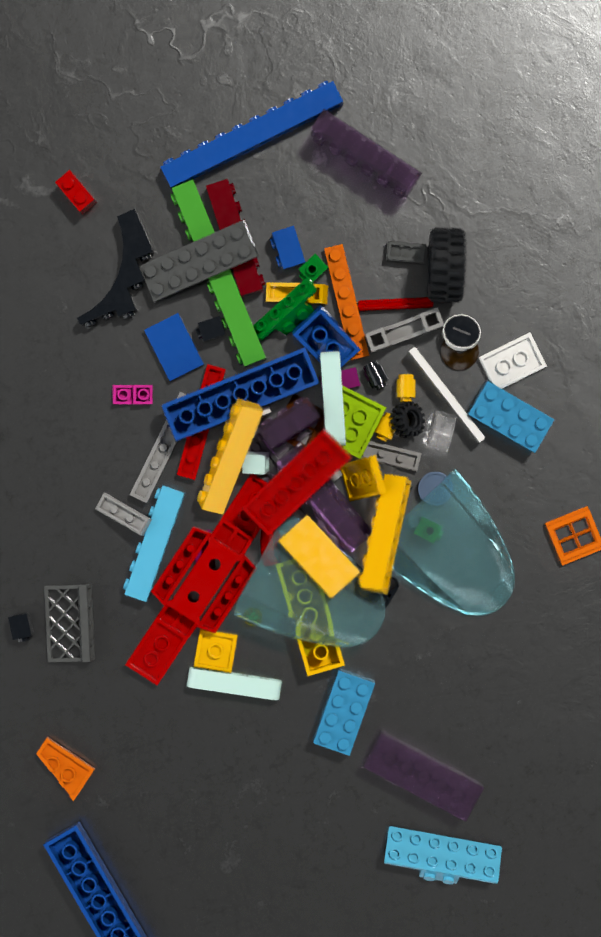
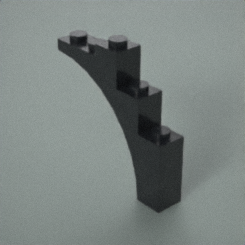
M135 209L117 216L123 239V255L120 270L111 290L103 300L90 311L77 318L81 326L85 325L86 328L93 326L97 323L96 320L100 318L106 320L113 317L114 312H117L118 317L128 319L135 315L134 312L138 311L129 289L132 288L134 291L143 287L145 279L137 261L141 260V262L149 260L152 258L151 255L154 254V251Z

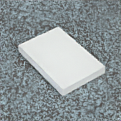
M531 332L478 358L489 381L501 389L547 367Z

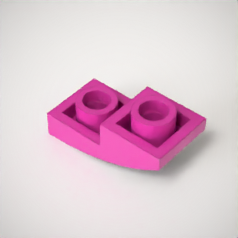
M112 385V404H152V385Z

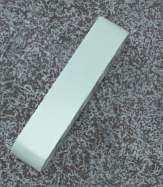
M340 351L320 352L325 429L341 446H346Z
M189 667L187 687L270 700L280 699L282 680L233 672L228 673L199 667Z

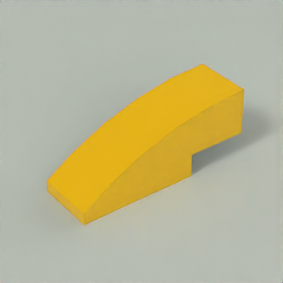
M267 282L266 302L279 303L300 283ZM314 284L317 292L306 302L308 304L327 305L328 285Z

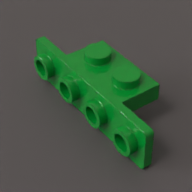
M305 278L253 325L260 340H263L274 329L287 335L314 311L312 306L306 302L317 292L310 278Z

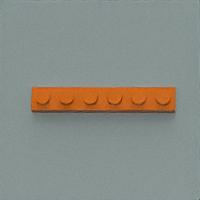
M343 244L324 248L342 327L360 348V351L350 360L368 357L369 352Z

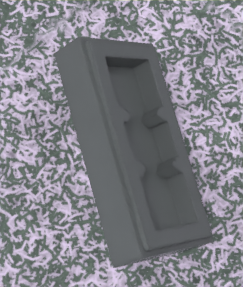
M388 241L386 260L424 264L426 244Z

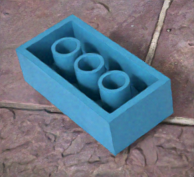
M485 381L467 412L469 416L534 453L555 420L489 381Z
M338 668L313 739L314 744L350 756L375 686L374 680Z

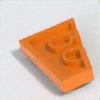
M49 737L45 739L36 753L73 801L95 770L93 766Z

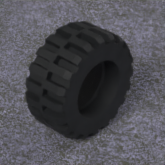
M433 228L430 231L427 286L428 299L432 302L458 303L463 299L466 240L465 231L461 228Z

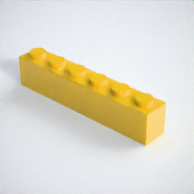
M237 398L236 404L232 405L231 417L229 422L225 423L222 439L218 441L216 456H213L211 459V469L209 474L205 475L202 491L200 490L198 493L197 501L202 510L223 515L263 414L259 404Z
M385 474L383 479L386 493L380 494V497L376 500V516L372 518L371 522L372 534L369 535L367 540L369 548L363 558V565H365L363 573L359 577V584L362 589L382 594L388 593L411 487V481L407 477Z

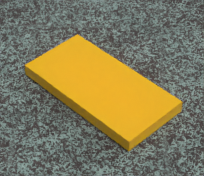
M308 515L278 541L330 599L360 573Z

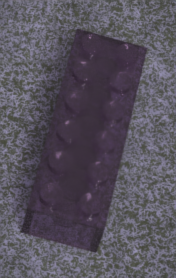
M326 110L322 111L311 128V136L314 142L321 146L325 144L329 147L328 150L336 156L340 154L345 157L344 161L353 167L357 165L361 168V172L368 177L374 176L378 179L377 183L385 188L389 186L394 189L393 193L400 198H403V196L407 198L421 177V172Z
M300 442L283 454L276 462L279 472L304 449ZM330 479L304 502L315 510V516L320 521H324L328 532L331 535H335L339 540L338 543L343 550L347 549L349 553L365 542L372 532V529Z
M382 730L363 763L364 768L465 822L484 789L480 782Z

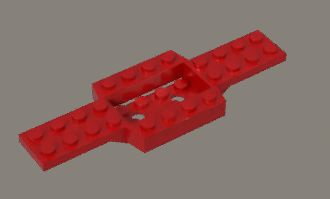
M250 474L212 532L193 526L151 589V592L164 606L125 665L155 685L159 684L196 627L213 633L217 632L257 571V566L245 553L261 528L248 516L242 507L267 484L266 481L255 474ZM208 540V546L206 547V549L204 550V552L202 553V555L200 556V558L198 559V561L196 562V564L184 580L183 584L181 585L173 599L169 600L172 593L174 592V590L176 589V587L178 586V584L180 583V581L182 580V578L184 577V575L186 574V572L188 571V569L196 559L197 555L199 554V552ZM212 559H218L221 563L220 568L217 570L211 569L209 562ZM238 561L237 565L235 566V568L233 569V571L231 572V574L229 575V577L227 578V580L225 581V583L223 584V586L211 602L210 606L200 619V616L210 603L211 599L213 598V596L215 595V593L217 592V590L219 589V587L221 586V584L223 583V581L225 580V578L227 577L235 563ZM191 591H196L199 594V600L191 602L188 599V594Z

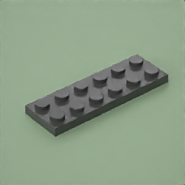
M242 220L139 267L153 301L157 302L255 259L259 255L247 225Z

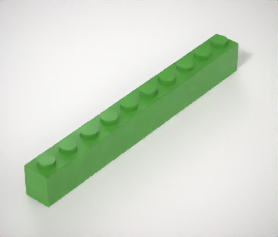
M190 180L173 187V194L170 195L174 205L178 204L181 211L178 212L181 222H186L188 229L185 232L189 241L193 239V242L215 233L194 181ZM227 270L209 278L210 282L207 283L210 293H215L217 300L214 303L218 312L221 310L223 312L224 318L221 320L225 329H230L232 335L228 337L232 347L237 346L239 353L236 356L239 364H244L245 367L265 360L266 356L231 271Z

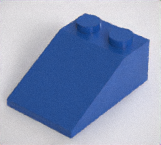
M321 304L293 330V335L320 363V352L340 351V364L342 367L360 351L357 344Z

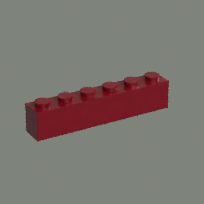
M228 179L206 185L219 229L222 230L242 221L239 213L242 212L239 201L235 202L233 197L236 194L234 184H229ZM257 258L232 268L241 297L263 291L262 286L266 285L263 275H258L256 268L260 266Z

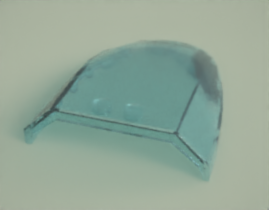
M453 469L436 488L404 516L393 569L414 586L441 603L464 614L482 616L497 611L509 600L515 586V571L506 545L488 511L456 469Z
M291 515L273 534L241 594L234 616L270 632L305 642L335 647H352L366 643L378 633L384 621L385 601L382 593L365 591L360 587L359 577L364 569L335 544L360 573L330 599L278 542L301 521Z

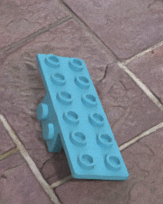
M390 826L384 863L420 870L419 877H423L427 881L439 880L451 885L457 884L461 877L497 884L499 881L502 847Z

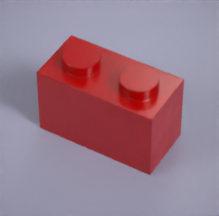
M70 170L55 182L82 215L97 203Z

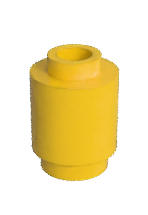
M413 374L398 375L396 380V398H400V402H412V398H416V379H414Z
M386 412L382 416L374 431L377 434L376 438L384 442L392 440L396 429L392 430L391 428L394 425L393 423L390 424V420H393L390 417V413Z

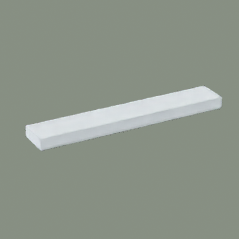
M412 348L408 353L476 441L480 443L485 439V436L417 348Z

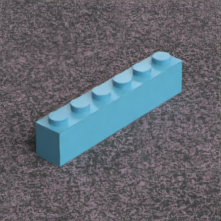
M165 485L157 489L154 498L157 499L155 507L151 506L148 515L152 521L144 534L143 543L139 542L136 553L138 557L136 561L133 560L129 571L132 574L130 579L127 578L124 583L123 589L126 590L124 595L144 602L148 601L185 492Z

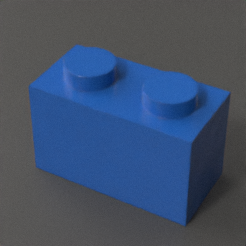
M294 226L272 232L273 238H270L273 249L277 248L279 256H276V261L279 268L283 267V270L286 271L306 263Z

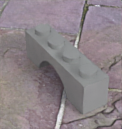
M437 307L407 320L366 333L365 339L370 352L373 353L442 328L444 323Z

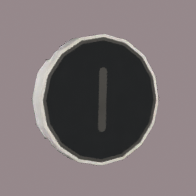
M463 314L454 315L447 319L442 331L445 343L457 351H467V349L474 348L479 342L481 329L477 321Z

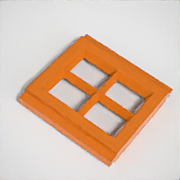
M588 506L545 523L562 566L601 550V537ZM585 518L589 528L576 533L572 523ZM569 525L572 535L559 540L555 530ZM591 531L594 542L581 546L578 536ZM574 538L578 548L564 553L561 543Z

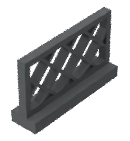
M92 584L44 586L48 662L94 661L95 639ZM56 589L61 594L56 602L50 598V590ZM71 589H78V597L73 602L66 594ZM63 598L71 604L66 611L58 605ZM73 606L79 611V616L75 621L67 614ZM55 607L62 613L57 621L51 617V611ZM64 616L72 623L67 630L58 624ZM55 626L63 632L58 640L52 636V630ZM73 626L80 633L76 640L68 633ZM65 635L73 642L67 650L59 643ZM56 645L64 652L60 658H53V649ZM74 645L80 649L81 657H74L69 652Z

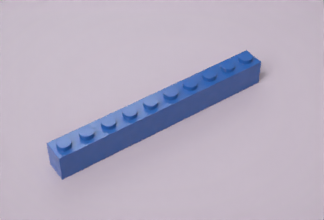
M322 82L318 85L317 89L313 91L311 89L306 90L300 94L301 97L295 100L290 98L283 103V106L279 108L276 106L266 111L267 114L261 117L256 115L249 119V123L245 125L238 124L232 128L231 132L227 134L222 132L214 137L215 140L209 143L204 141L197 145V149L193 151L188 149L180 154L181 157L175 160L170 158L164 161L161 169L171 189L194 180L342 106L343 100L334 82Z

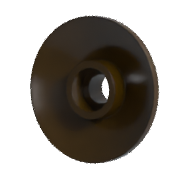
M443 341L440 351L443 362L451 369L465 370L476 362L479 355L478 344L472 349H467L463 354H458L457 350L450 348L445 343L446 341Z

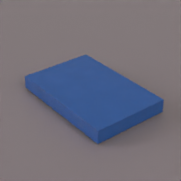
M179 313L144 330L170 382L204 365Z

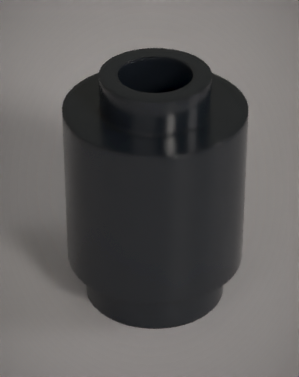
M373 361L363 367L364 375L372 389L376 388L378 391L387 386L386 382L389 379L381 364Z

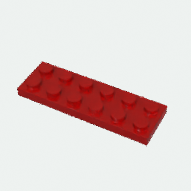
M323 429L251 498L242 509L270 536L346 464L352 456L326 429Z

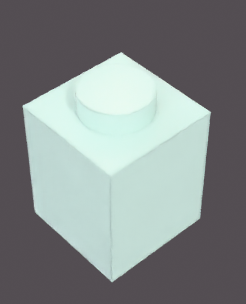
M248 451L241 467L242 473L265 475L269 472V452Z

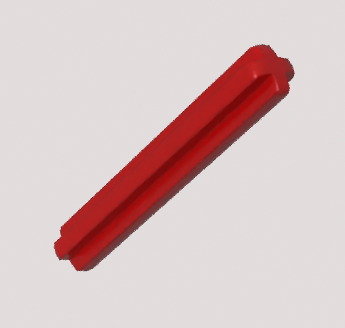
M428 297L359 300L358 310L432 308L434 303Z

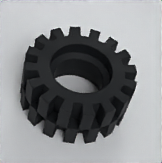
M402 403L394 406L395 408L391 410L393 413L390 414V417L393 420H390V424L393 423L394 425L391 428L392 430L396 429L394 433L396 435L399 434L401 438L417 436L423 432L421 429L425 428L423 423H426V419H423L425 414L421 413L423 409L421 407L418 408L419 405L417 403ZM406 414H407L408 417H409V421H410V424H409V425H408L407 422H406Z

